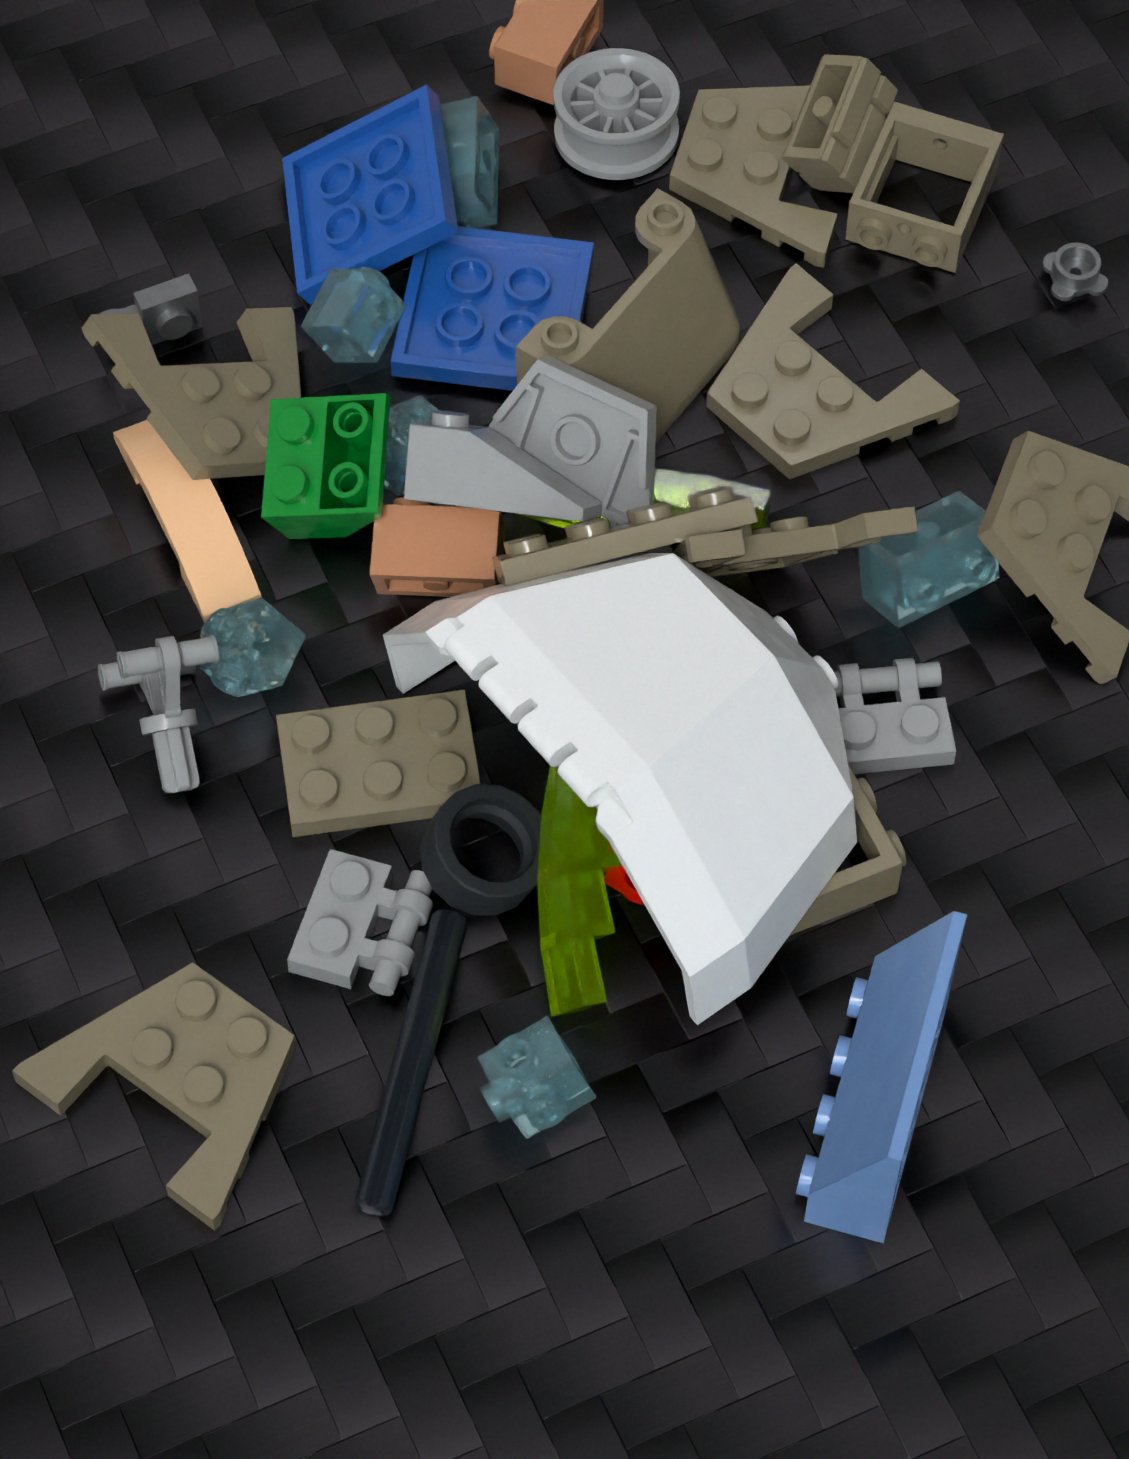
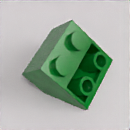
M387 393L271 399L261 518L289 539L347 537L382 517L391 397Z

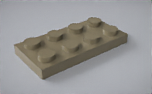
M722 486L687 495L690 507L672 511L670 503L663 504V502H658L627 510L628 523L609 527L608 519L596 518L565 526L567 538L547 543L545 535H540V533L503 542L506 554L492 557L497 579L501 584L510 586L682 542L688 536L716 533L756 523L758 520L753 499L751 496L734 495L732 487L724 488Z

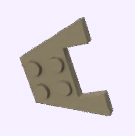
M810 85L699 89L670 173L669 190L730 222L737 217L762 230L761 238L778 247L785 242L804 252L805 261L814 266L824 268L836 230L838 214L782 202L792 168L781 157Z
M797 263L788 270L707 392L706 407L788 479L859 454L861 446L886 437L893 442L912 435L913 427L934 419L937 420L938 424L952 420L958 415L960 400L922 368L883 399L876 402L799 337L798 334L832 309L833 294Z
M292 307L246 309L236 323L253 362L161 366L139 313L91 314L81 329L92 347L101 344L116 365L111 372L124 389L134 388L150 409L151 413L146 419L192 480L265 475L271 399L301 398L295 316Z
M1027 431L1014 438L977 537L1026 597L1035 594L1054 617L1051 628L1064 644L1074 641L1091 662L1085 667L1086 671L1096 682L1103 684L1117 678L1129 643V630L1086 600L1084 594L1113 512H1117L1129 521V466Z
M914 506L862 513L835 524L809 527L807 517H795L770 523V528L754 531L751 529V524L716 533L688 536L682 540L673 553L714 578L785 568L838 554V550L879 543L882 537L905 536L919 532Z
M192 962L19 1063L12 1072L17 1084L61 1116L104 1068L110 1066L207 1138L205 1142L166 1184V1189L171 1199L216 1231L222 1224L228 1210L227 1202L237 1178L241 1179L250 1158L249 1150L262 1120L265 1121L295 1052L296 1040L294 1034Z

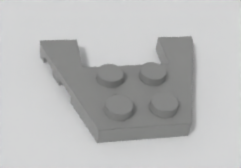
M549 355L537 359L492 417L493 421L488 427L602 503L601 517L610 521L609 527L628 523L627 510L654 504L657 406ZM434 503V504H436V505H438V506H454V505ZM652 549L639 553H652Z

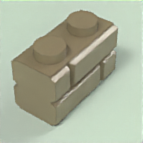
M824 54L821 57L781 157L794 171L800 172L799 176L814 189L854 193L887 119L888 112L892 107L898 89L885 76L880 75L881 71L868 58Z

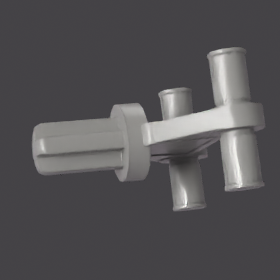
M214 635L177 643L174 636L156 638L155 647L126 652L120 651L117 652V662L98 664V676L103 691L109 688L138 683L141 689H143L153 716L139 719L143 736L152 735L162 789L165 793L192 790L198 787L200 783L189 727L198 725L195 709L181 710L180 676L196 674V665L219 662V650Z

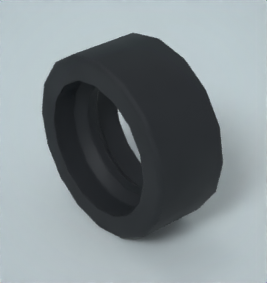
M475 784L455 792L439 808L427 824L420 844L422 870L432 889L450 906L472 915H498L517 907L545 876L552 855L550 831L539 810L521 794L500 785ZM466 818L485 819L499 825L512 837L520 853L521 864L518 872L511 880L506 882H488L472 875L459 863L451 847L450 837L453 828L461 820Z

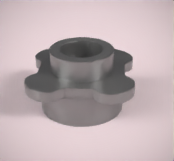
M1078 242L1065 244L1057 252L1048 253L1043 259L1042 268L1050 274L1053 281L1051 293L1059 300L1069 301L1073 297L1082 296L1086 293L1099 296L1107 289L1108 279L1100 274V255L1093 247Z

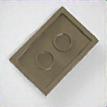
M465 690L276 715L292 837L433 818L439 808L455 792L475 784H481Z

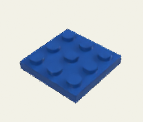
M427 84L282 158L297 294L310 305L458 233L440 99Z
M458 226V233L414 254L390 361L391 376L513 391L517 386L516 346L536 324L543 319L553 316H567L582 323L594 259V242Z

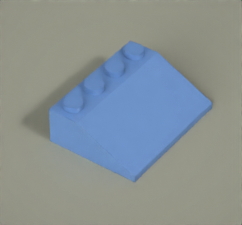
M956 911L949 913L876 955L869 980L856 977L846 1016L857 1018L852 1038L839 1036L830 1070L831 1075L839 1076L841 1080L836 1097L823 1094L813 1134L824 1136L819 1157L806 1154L796 1190L797 1195L808 1197L804 1222L884 1244L943 1023L967 914Z

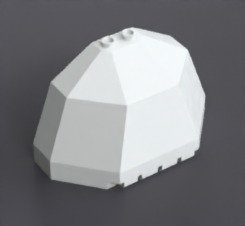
M635 553L510 586L498 584L438 600L383 634L395 683L403 694L456 661L472 680H479L480 689L511 723H519V732L552 767L559 766V776L588 807L596 806L598 809L596 816L598 830L610 842L682 970L689 1016L697 1025L754 985L857 843L854 796L836 692L834 690L838 687V681L832 668L822 657L816 655L812 658L798 644L794 631L782 617L776 616L772 618L760 607L674 553Z

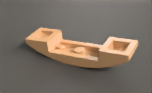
M148 420L113 432L114 440L136 484H141L179 561L181 576L204 623L262 602L261 593L248 560L210 478L192 480Z

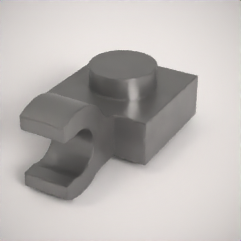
M189 273L133 293L134 305L121 309H109L100 313H139L151 345L165 340L178 339L190 331L203 327L198 290Z

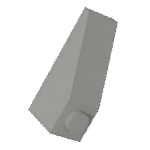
M432 411L431 420L410 424L404 499L581 522L601 516L602 503L490 427L469 425V414L451 411Z

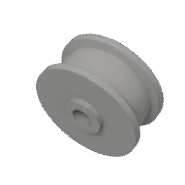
M609 48L580 56L569 63L559 74L553 89V103L557 115L554 124V138L560 155L573 168L596 178L625 180L653 172L666 163L673 155L679 140V121L676 114L680 103V89L675 75L662 61L637 50Z

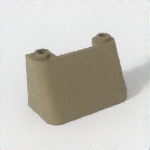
M658 188L640 207L635 217V234L639 242L649 249L648 267L592 329L578 320L567 316H553L543 319L536 324L516 346L517 385L537 359L549 355L656 405V443L734 353L739 344L740 319L692 210L680 200Z

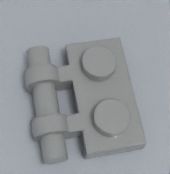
M914 658L894 659L892 666L859 669L857 663L837 665V671L834 673L838 681V687L834 690L836 697L839 696L841 708L838 709L847 761L854 774L954 764L956 747L946 698L920 700L918 688L941 686L942 674L939 661L915 663ZM895 691L897 702L864 705L862 694Z
M330 849L287 958L288 971L351 989L359 967L374 971L369 984L371 990L385 996L393 995L399 978L408 975L415 956L411 945L418 926H423L427 923L433 907V902L429 898L432 887L424 872L420 870L412 871L405 889L394 891L389 889L393 878L391 865ZM378 916L393 920L386 939L380 941L370 939Z

